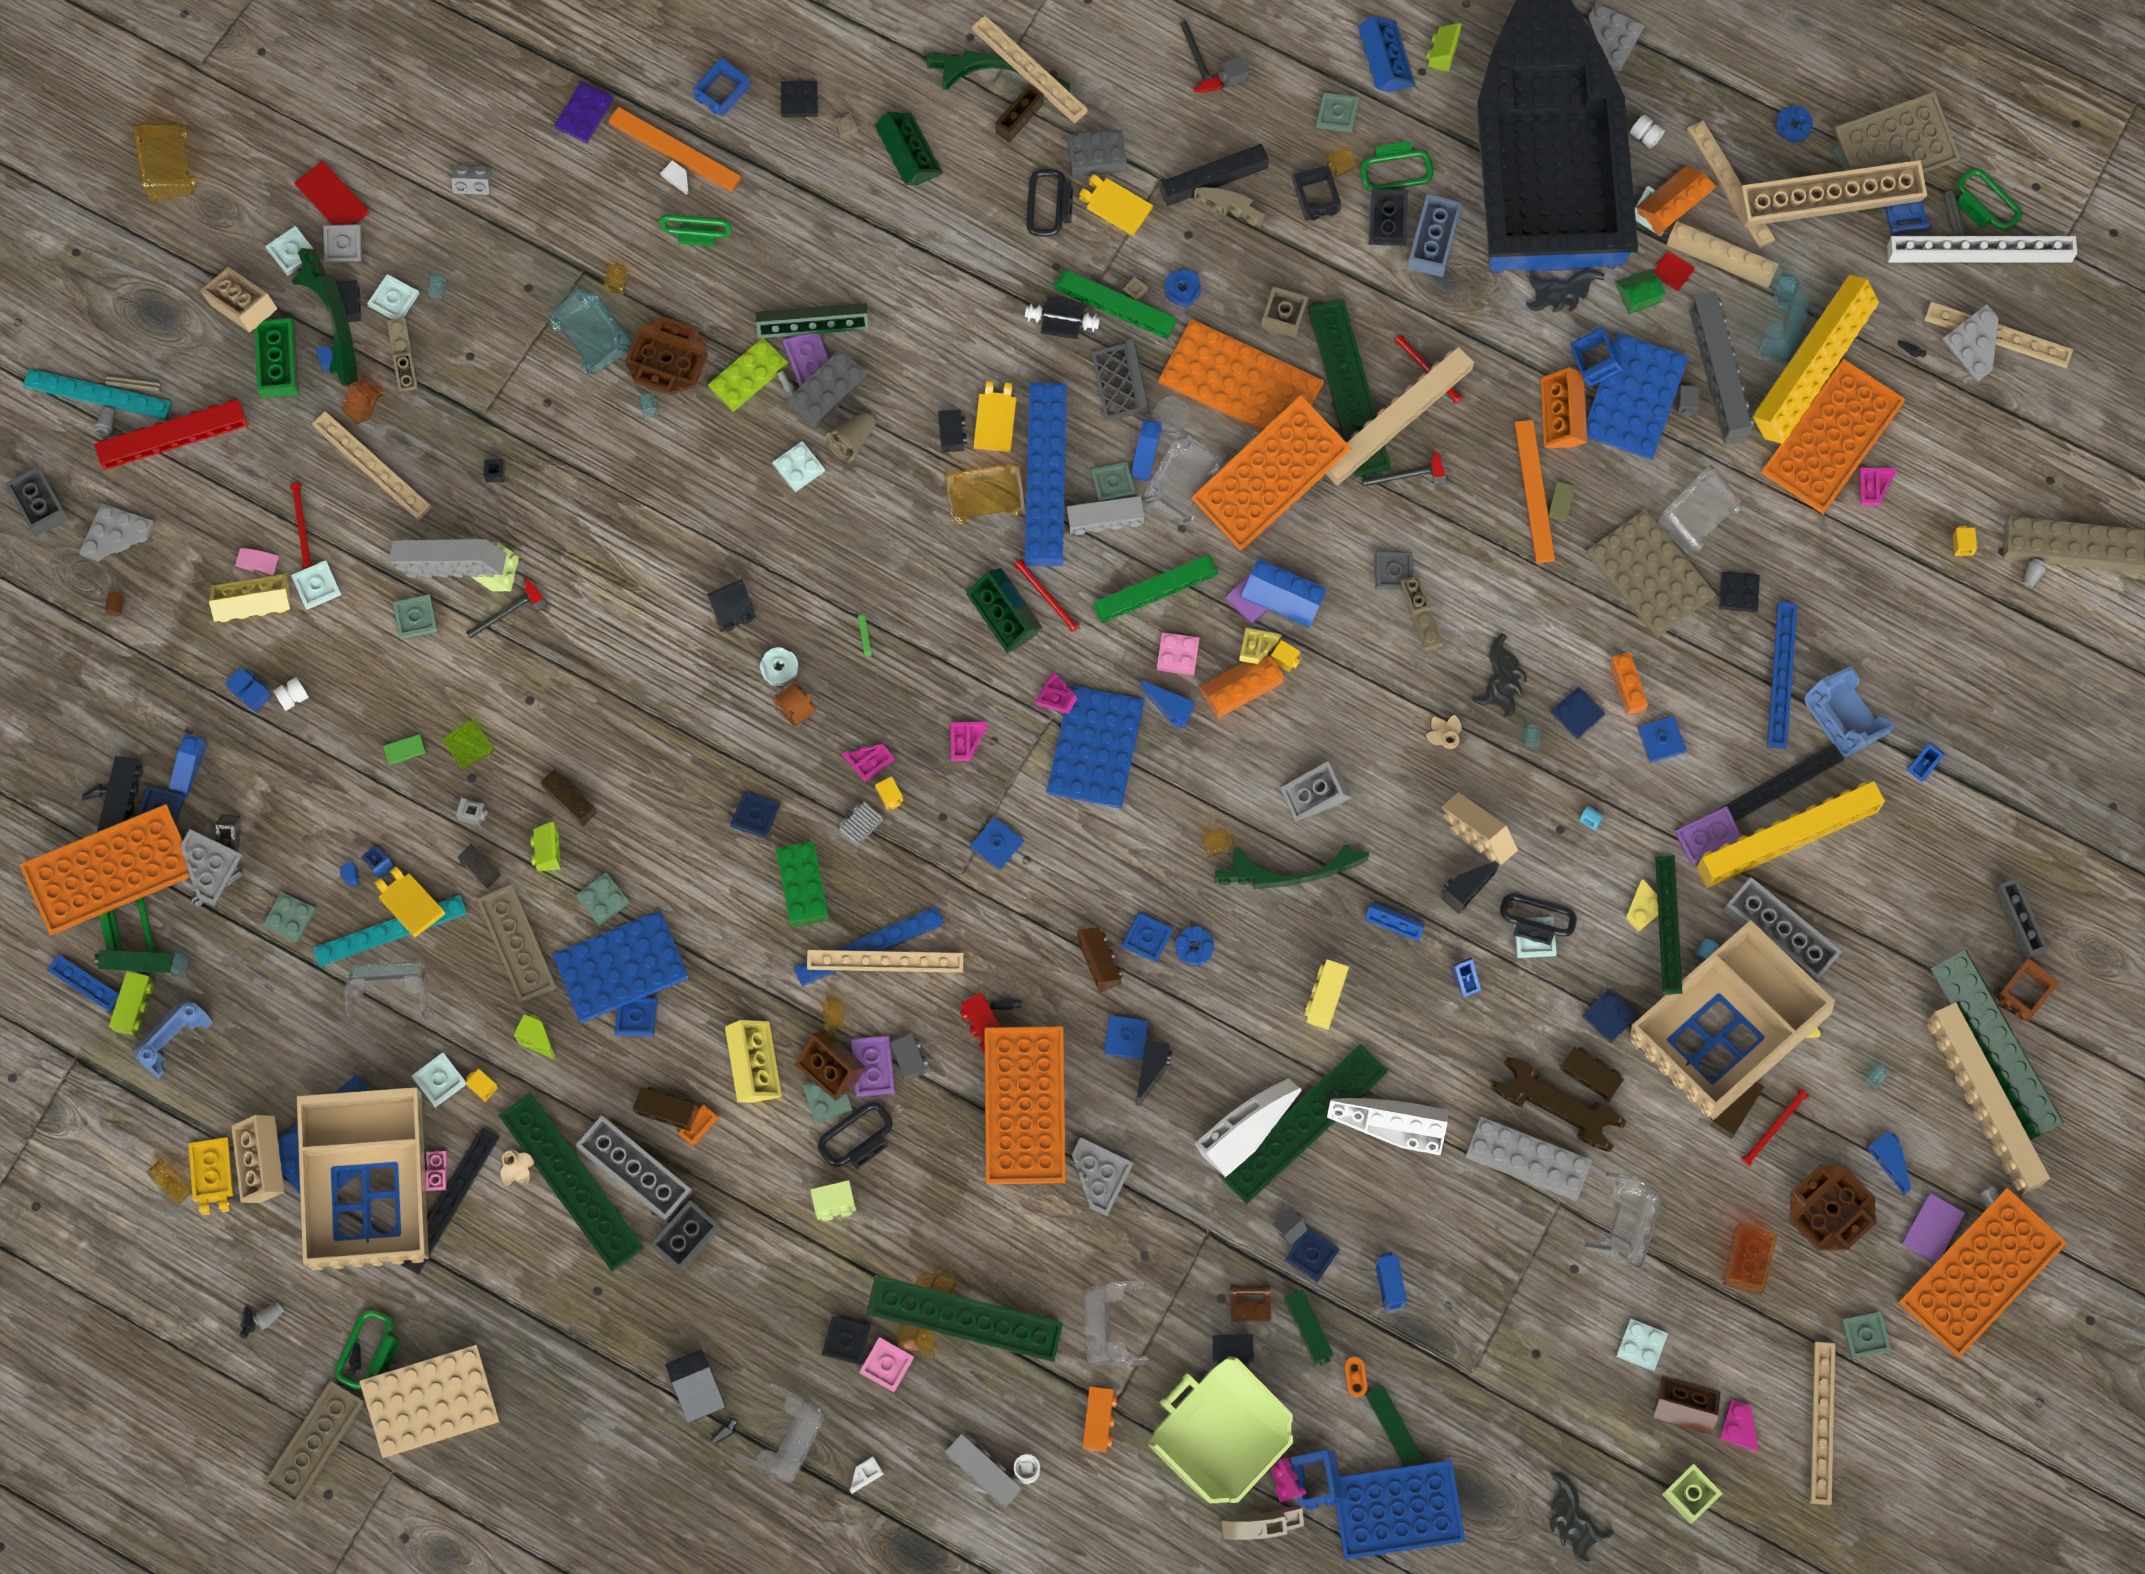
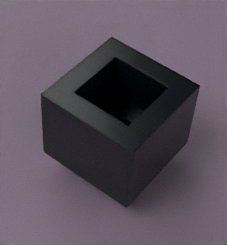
M503 459L484 460V479L486 483L505 482V463Z

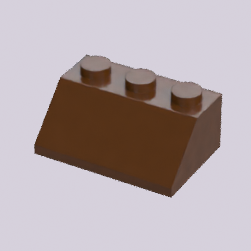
M1099 927L1078 930L1077 941L1099 993L1121 985L1123 974L1120 967H1116L1114 964L1116 958L1113 950H1108L1106 945L1108 939L1105 932L1101 933Z
M826 1030L811 1035L795 1063L798 1068L835 1101L840 1099L858 1082L866 1068L862 1062Z
M1662 1376L1654 1405L1653 1418L1662 1422L1673 1423L1680 1427L1694 1429L1701 1433L1712 1434L1719 1414L1720 1392Z

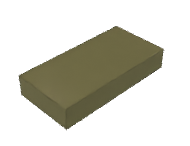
M1557 481L1548 518L1567 521L1575 489L1574 485Z

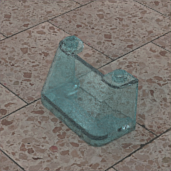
M1782 272L1773 299L1779 301L1781 310L1787 311L1783 325L1774 323L1767 327L1757 356L1781 363H1789L1798 350L1810 301L1798 279L1791 274Z
M578 288L548 316V319L551 321V327L556 332L565 333L583 358L581 360V369L586 374L594 375L627 354L632 345L631 340L603 301L591 291Z

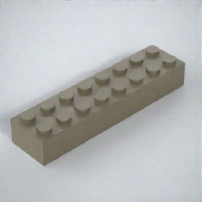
M2009 516L2004 524L2003 559L2031 562L2035 558L2046 564L2145 574V530Z

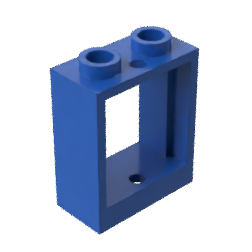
M720 58L693 88L695 99L700 104L704 103L707 105L712 113L723 117L748 90L750 80L745 74L723 58ZM721 74L738 85L722 105L704 93Z
M1604 327L1595 329L1588 335L1580 337L1570 344L1582 378L1590 387L1623 370L1612 338ZM1605 342L1611 358L1588 369L1583 353Z
M1392 1252L1383 1253L1381 1257H1378L1375 1267L1384 1311L1404 1308L1407 1298L1398 1254L1393 1255Z
M1323 1450L1291 1458L1292 1469L1298 1476V1480L1295 1481L1299 1488L1306 1490V1494L1298 1497L1299 1506L1307 1507V1510L1319 1508V1504L1325 1503V1506L1335 1505L1337 1500L1344 1499L1335 1450ZM1324 1461L1330 1494L1309 1499L1303 1466Z

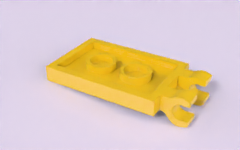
M1092 174L1089 179V185L1095 188L1094 192L1091 194L1083 188L1079 193V199L1088 204L1087 210L1134 236L1153 209V205L1108 178L1103 182L1098 176Z
M986 381L985 394H979L974 449L1011 452L1017 401L1016 397H1011L1012 383H1005L1004 393H994V381Z
M395 866L390 870L392 877L395 879L393 883L387 886L381 878L374 883L377 886L376 888L382 893L379 896L380 901L415 938L444 916L445 912L410 874L404 877Z
M228 1137L188 1143L192 1199L194 1202L199 1201V1212L202 1215L210 1214L209 1202L219 1201L221 1212L230 1211L228 1197L234 1196Z

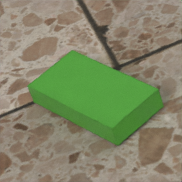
M858 615L864 656L868 657L872 655L866 616Z
M420 734L383 746L389 765L426 754Z

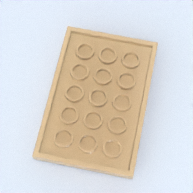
M477 1344L360 1380L382 1458L500 1422Z

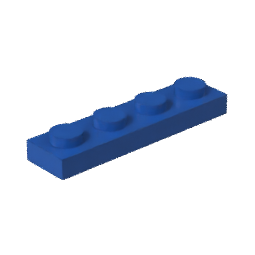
M59 954L47 971L111 1013L116 1006L119 994Z

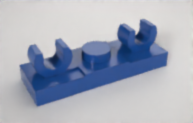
M1377 901L1371 902L1365 917L1366 921L1419 941L1425 927L1424 920L1421 919L1419 922L1414 920V916L1409 918L1406 915L1388 909L1387 905L1382 907L1377 905Z

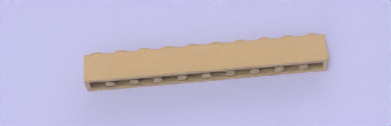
M1459 347L1454 351L1450 350L1442 362H1436L1428 374H1422L1414 386L1412 384L1408 386L1401 397H1395L1387 409H1381L1374 420L1370 419L1360 432L1356 431L1350 437V441L1347 444L1352 450L1330 469L1326 475L1338 486L1473 369L1474 361Z

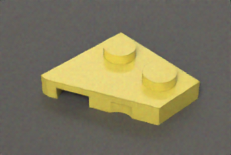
M1246 628L1239 661L1259 664L1281 641L1282 634Z
M1641 880L1626 916L1627 921L1638 933L1658 917L1657 894L1644 880Z

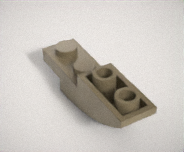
M1208 187L1196 188L1194 191L1196 202L1210 207L1216 214L1226 216L1228 211H1231L1234 216L1242 217L1252 226L1261 228L1264 223L1265 214L1252 207L1253 200L1244 195L1225 189Z
M406 318L387 321L399 392L418 389Z
M1419 576L1400 580L1418 639L1420 638L1424 651L1442 647L1443 641L1430 611L1431 606Z
M1299 1505L1262 1514L1257 1510L1221 1519L1223 1539L1232 1540L1278 1537L1287 1535V1530L1304 1526L1303 1509Z

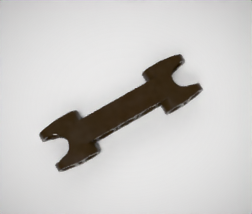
M1507 1057L1505 1059L1504 1065L1514 1073L1515 1081L1511 1084L1493 1081L1491 1089L1495 1093L1519 1107H1523L1527 1100L1580 1129L1577 1138L1582 1142L1605 1152L1612 1151L1614 1145L1604 1137L1602 1129L1606 1125L1624 1128L1627 1121L1621 1115L1598 1102H1595L1592 1108H1589L1537 1080L1540 1071L1533 1066L1515 1058Z

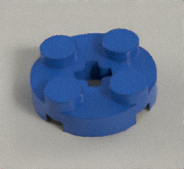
M1796 106L1781 110L1775 123L1778 135L1781 138L1783 136L1792 143L1805 140L1813 127V120L1807 109ZM1792 121L1797 122V128H1794L1790 123Z
M1182 269L1168 275L1165 281V296L1170 302L1178 306L1189 307L1197 301L1201 294V283L1194 272ZM1185 284L1187 290L1180 291V288L1178 286H1183Z
M1200 926L1186 928L1176 939V954L1185 964L1203 965L1209 961L1214 951L1212 936ZM1191 943H1199V950H1191Z

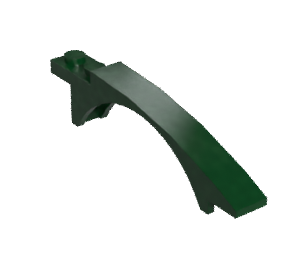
M964 50V57L956 54H927V68L944 70L943 90H949L959 79L978 70L995 68L1018 73L1008 62L997 55ZM1050 74L1067 91L1070 92V83L1064 81L1063 79L1055 75Z
M301 248L297 253L304 268L292 279L293 285H303L312 289L325 303L334 331V350L329 370L331 374L337 372L342 386H357L358 375L352 335L344 304L334 277L327 276L316 249Z
M1343 845L1335 858L1324 867L1304 875L1285 876L1260 868L1242 852L1240 847H1234L1233 870H1215L1214 879L1215 883L1220 885H1229L1231 882L1247 885L1253 882V889L1287 887L1320 880L1354 868L1368 861L1369 852H1350V846Z

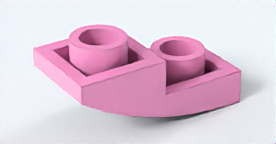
M240 548L235 566L251 572L255 569L273 575L279 556L263 551Z
M447 1151L426 1152V1191L446 1190Z

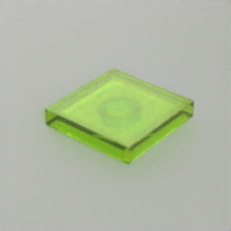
M475 719L442 738L443 743L461 771L494 752L493 747Z

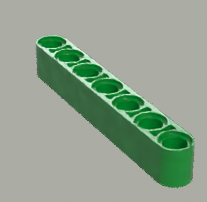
M1062 270L1054 285V288L1064 295L1162 338H1169L1177 323V320L1171 315L1068 270Z
M1206 555L1102 598L1092 606L1099 621L1104 623L1209 580L1218 575L1219 571L1211 555Z

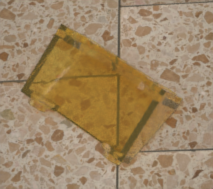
M134 124L133 132L142 183L150 202L194 194L193 187H196V181L194 176H190L184 148L185 138H188L186 128L182 127L181 124Z
M1017 463L943 474L951 522L955 521V524L966 523V519L969 517L1007 512L1014 516L1022 514L1021 511H1025L1020 470Z
M947 1273L922 1274L915 1281V1285L953 1294L957 1285L956 1277ZM902 1324L897 1337L898 1347L907 1353L933 1360L936 1349L933 1348L935 1343L934 1335L928 1330Z

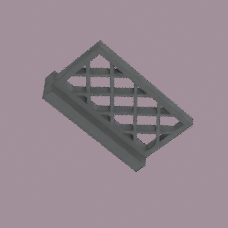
M1127 340L1126 344L1091 352L1106 422L1140 413L1143 415L1150 414L1134 340ZM1125 350L1126 355L1122 361L1114 357L1117 351ZM1105 355L1109 358L1102 365L1097 362V356ZM1111 360L1119 363L1115 371L1107 368ZM1122 366L1129 369L1125 378L1117 374ZM1104 370L1112 374L1107 382L1100 377ZM1115 376L1123 380L1118 389L1111 385ZM1126 383L1133 387L1129 395L1121 391ZM1108 387L1116 391L1111 399L1104 396V392ZM1119 393L1127 397L1122 405L1114 402ZM1129 400H1132L1136 403L1137 409L1128 410L1125 406ZM1111 404L1119 408L1116 414L1108 415V409Z

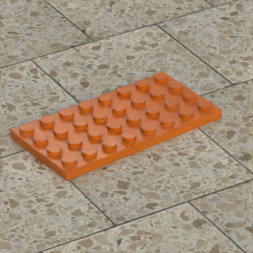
M1191 319L1164 368L1158 383L1263 431L1300 395L1313 406L1324 385V380Z
M1843 359L1812 401L1809 408L1804 412L1800 421L1791 431L1790 436L1779 446L1763 468L1761 474L1824 515L1906 399Z
M1300 395L1197 491L1191 499L1242 552L1347 455L1352 448Z
M166 804L19 864L50 936L191 878L181 849L182 838Z
M1063 1027L985 1028L986 1184L1066 1183Z
M2006 1188L1898 1303L1959 1359L2060 1252L2067 1242L2013 1192Z

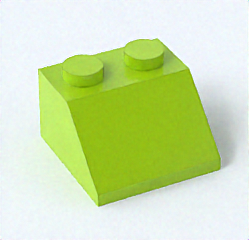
M1456 23L1441 26L1438 33L1433 34L1431 43L1434 46L1433 49L1429 48L1426 58L1429 60L1428 67L1446 72L1450 71L1462 24Z
M549 822L533 829L534 835L530 837L531 847L535 849V854H532V865L536 866L537 871L561 869L559 832L555 822Z
M524 1014L514 1033L518 1044L554 1059L556 1055L543 1025L544 1023L540 1021L541 1018L530 1014V1016Z

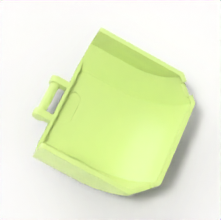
M1229 1356L1212 1368L1199 1383L1186 1373L1176 1388L1165 1399L1162 1398L1159 1404L1170 1414L1158 1425L1147 1443L1188 1486L1209 1503H1238L1293 1444V1435H1291L1293 1414L1238 1358ZM1190 1385L1193 1389L1174 1408L1171 1404Z

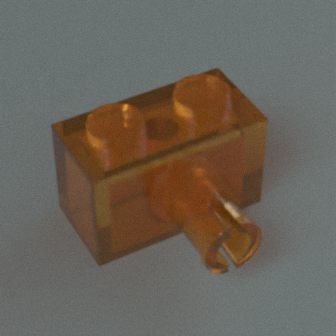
M365 378L358 382H353L344 400L342 411L356 425L370 419L378 398L384 394L383 389L378 385L372 386Z

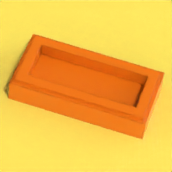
M703 1104L699 1108L691 1131L681 1129L677 1134L694 1147L719 1117Z

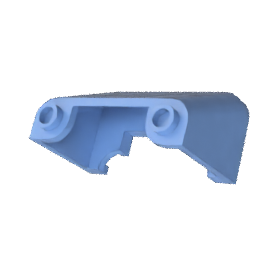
M1852 666L1822 679L1805 695L1806 706L1844 757L1857 753L1895 728L1886 716H1880L1875 719L1855 691L1859 684V676Z
M186 999L180 1000L136 1044L133 1049V1056L159 1079L165 1073L161 1066L165 1058L158 1052L185 1024L192 1030L197 1026L207 1029L213 1021L195 1003Z

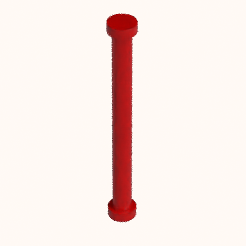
M1403 335L1397 337L1394 343L1400 345L1429 373L1432 367L1409 345ZM1453 388L1446 392L1453 399L1454 404H1457L1463 398Z
M301 483L290 484V490L293 491L303 559L302 569L304 570L313 566V563H311L300 493Z
M1023 559L1018 560L1014 564L1015 569L1021 571L1070 627L1069 630L1071 632L1077 630L1080 624L1074 622L1024 565Z
M1799 1089L1797 1091V1096L1750 1152L1741 1158L1743 1163L1751 1166L1753 1164L1752 1160L1799 1104L1809 1097L1804 1090Z

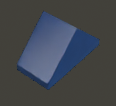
M1929 742L1907 771L1923 782L1941 761L1945 753Z
M374 846L361 856L378 879L384 877L394 868L390 859L377 846Z
M1472 958L1453 965L1451 973L1463 998L1481 991Z

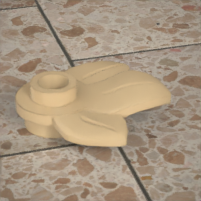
M1453 715L1447 722L1433 717L1431 722L1432 731L1426 734L1428 741L1433 745H1442L1446 749L1456 748L1460 741L1458 734L1461 731V723L1458 717ZM1447 738H1452V739H1453V742H1452V743H1448V742L1446 741V739H1447Z
M513 1149L507 1150L502 1156L503 1167L500 1171L502 1182L505 1186H509L514 1180L528 1184L531 1176L528 1167L534 1164L533 1158L528 1153H519ZM512 1156H514V1161H513V1163L511 1162V1157H512Z

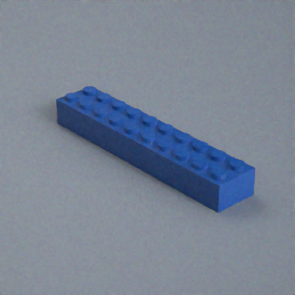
M1029 383L1025 566H1063L1067 383Z

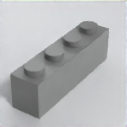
M1141 496L1067 506L1070 534L1082 535L1088 531L1102 532L1104 529L1118 530L1124 526L1138 527L1144 524Z
M961 1434L945 1451L946 1455L1006 1509L1022 1491L1020 1481L1013 1475L1011 1477L1004 1473L1006 1469L999 1462L994 1464L990 1460L991 1455L983 1448L979 1450L975 1446L976 1442L969 1435L965 1437Z

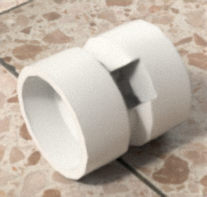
M1645 114L1638 119L1630 131L1637 139L1642 138V143L1649 149L1658 143L1665 132L1659 125H1653V120Z
M297 677L289 680L287 686L281 685L273 690L285 711L294 707L296 701L301 703L309 698Z
M1024 1454L1016 1459L1014 1474L1017 1480L1023 1484H1030L1038 1479L1040 1464L1036 1457Z

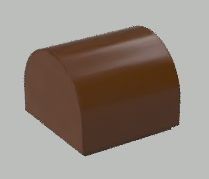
M114 592L108 593L105 607L108 616H121L125 599L123 595Z

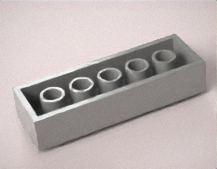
M487 539L393 541L388 562L411 578H417V576L447 578L452 575L455 577H463V575L494 577V575L503 574L507 553Z
M1752 877L1749 878L1723 910L1742 927L1751 920L1816 983L1842 953L1838 947Z
M602 1115L576 1144L577 1149L667 1224L693 1195L691 1188Z
M1483 1117L1480 1118L1465 1158L1574 1201L1580 1195L1592 1160Z

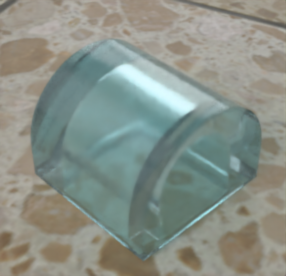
M431 276L428 290L429 299H443L446 279L440 276Z
M640 395L639 404L643 418L649 419L658 415L659 411L654 395Z
M1529 724L1525 728L1523 748L1536 749L1540 747V726Z
M178 953L174 954L170 970L171 976L186 977L190 957Z
M1878 1064L1871 1069L1863 1082L1871 1088L1878 1090L1888 1077L1889 1071L1881 1064Z

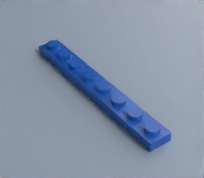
M1778 602L1767 738V747L1786 749L1788 743L1797 618L1796 603Z
M935 906L833 951H885L943 926L944 922ZM807 962L794 967L802 987L839 971L807 970Z

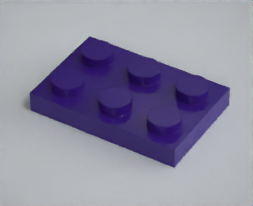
M581 81L557 120L555 129L588 143L613 102V96Z

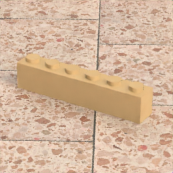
M1676 221L1666 245L1766 288H1769L1779 265L1776 262Z

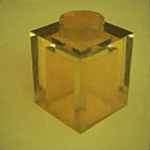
M1346 146L1329 155L1326 166L1329 165L1331 174L1333 173L1335 178H1338L1354 170L1356 160Z
M618 263L615 265L609 264L604 281V287L607 292L624 295L629 277L627 267Z
M1225 829L1206 833L1202 836L1207 857L1230 851L1232 839L1230 834H1226Z
M828 1000L827 1003H823L825 1030L845 1029L843 1002Z

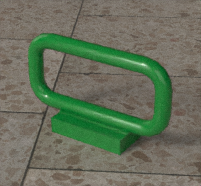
M1411 141L1375 146L1374 156L1366 158L1360 165L1361 180L1363 186L1368 191H1371V189H1399L1423 185L1432 179L1434 172L1430 155L1421 149L1412 150ZM1412 157H1422L1424 159L1426 175L1424 177L1373 185L1369 182L1367 167L1370 164Z
M1972 168L1958 178L1957 188L1962 196L1958 200L1957 205L1981 230L1989 222L1997 229L2007 230L2020 221L2022 217L2020 207L1986 172L1978 168ZM1974 175L1979 176L2013 210L2014 217L2005 223L2000 222L1964 186V182Z
M666 214L659 217L658 220L662 231L668 234L679 235L678 244L715 247L716 238L729 237L733 232L731 223L722 218ZM666 222L719 225L725 227V230H717V227L680 224V227H671Z
M140 898L136 902L147 952L155 953V945L144 898ZM114 910L99 915L106 950L123 951Z
M365 1310L359 1315L340 1355L334 1373L337 1381L343 1385L354 1389H361L360 1381L345 1377L342 1371L367 1318L373 1317L383 1321L386 1324V1329L362 1379L387 1372L400 1344L398 1340L391 1337L394 1329L391 1317L377 1310Z

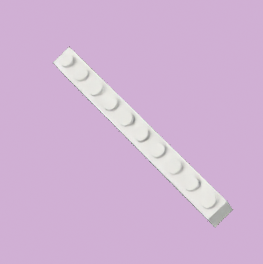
M1891 236L1887 245L1888 262H2072L2077 255L2076 236Z

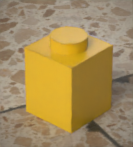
M1969 526L1956 528L1952 534L1954 556L1974 555L1977 550L1975 528H1969Z
M1281 640L1271 654V658L1275 660L1279 667L1290 673L1292 668L1296 669L1301 661L1299 658L1301 651Z
M892 776L875 784V790L886 810L889 808L894 809L901 805L903 796Z
M480 1069L476 1072H471L465 1083L484 1102L498 1089L496 1083Z

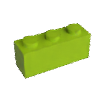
M126 971L109 1024L113 1031L136 1036L137 1031L141 1030V1018L148 1008L147 999L154 989L153 980L149 976Z

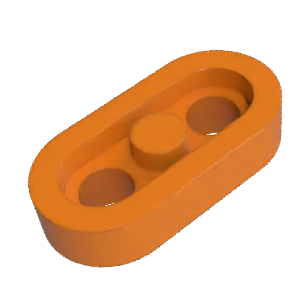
M1351 1357L1344 1365L1347 1392L1354 1398H1360L1367 1391L1365 1365L1360 1358ZM1351 1365H1356L1358 1370L1352 1371ZM1359 1385L1360 1391H1355L1353 1386Z

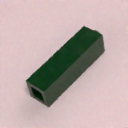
M99 950V954L95 953L94 965H98V969L170 973L171 953Z
M1303 1289L1284 1298L1285 1305L1314 1366L1317 1364L1324 1366L1330 1363V1358H1333L1334 1354Z

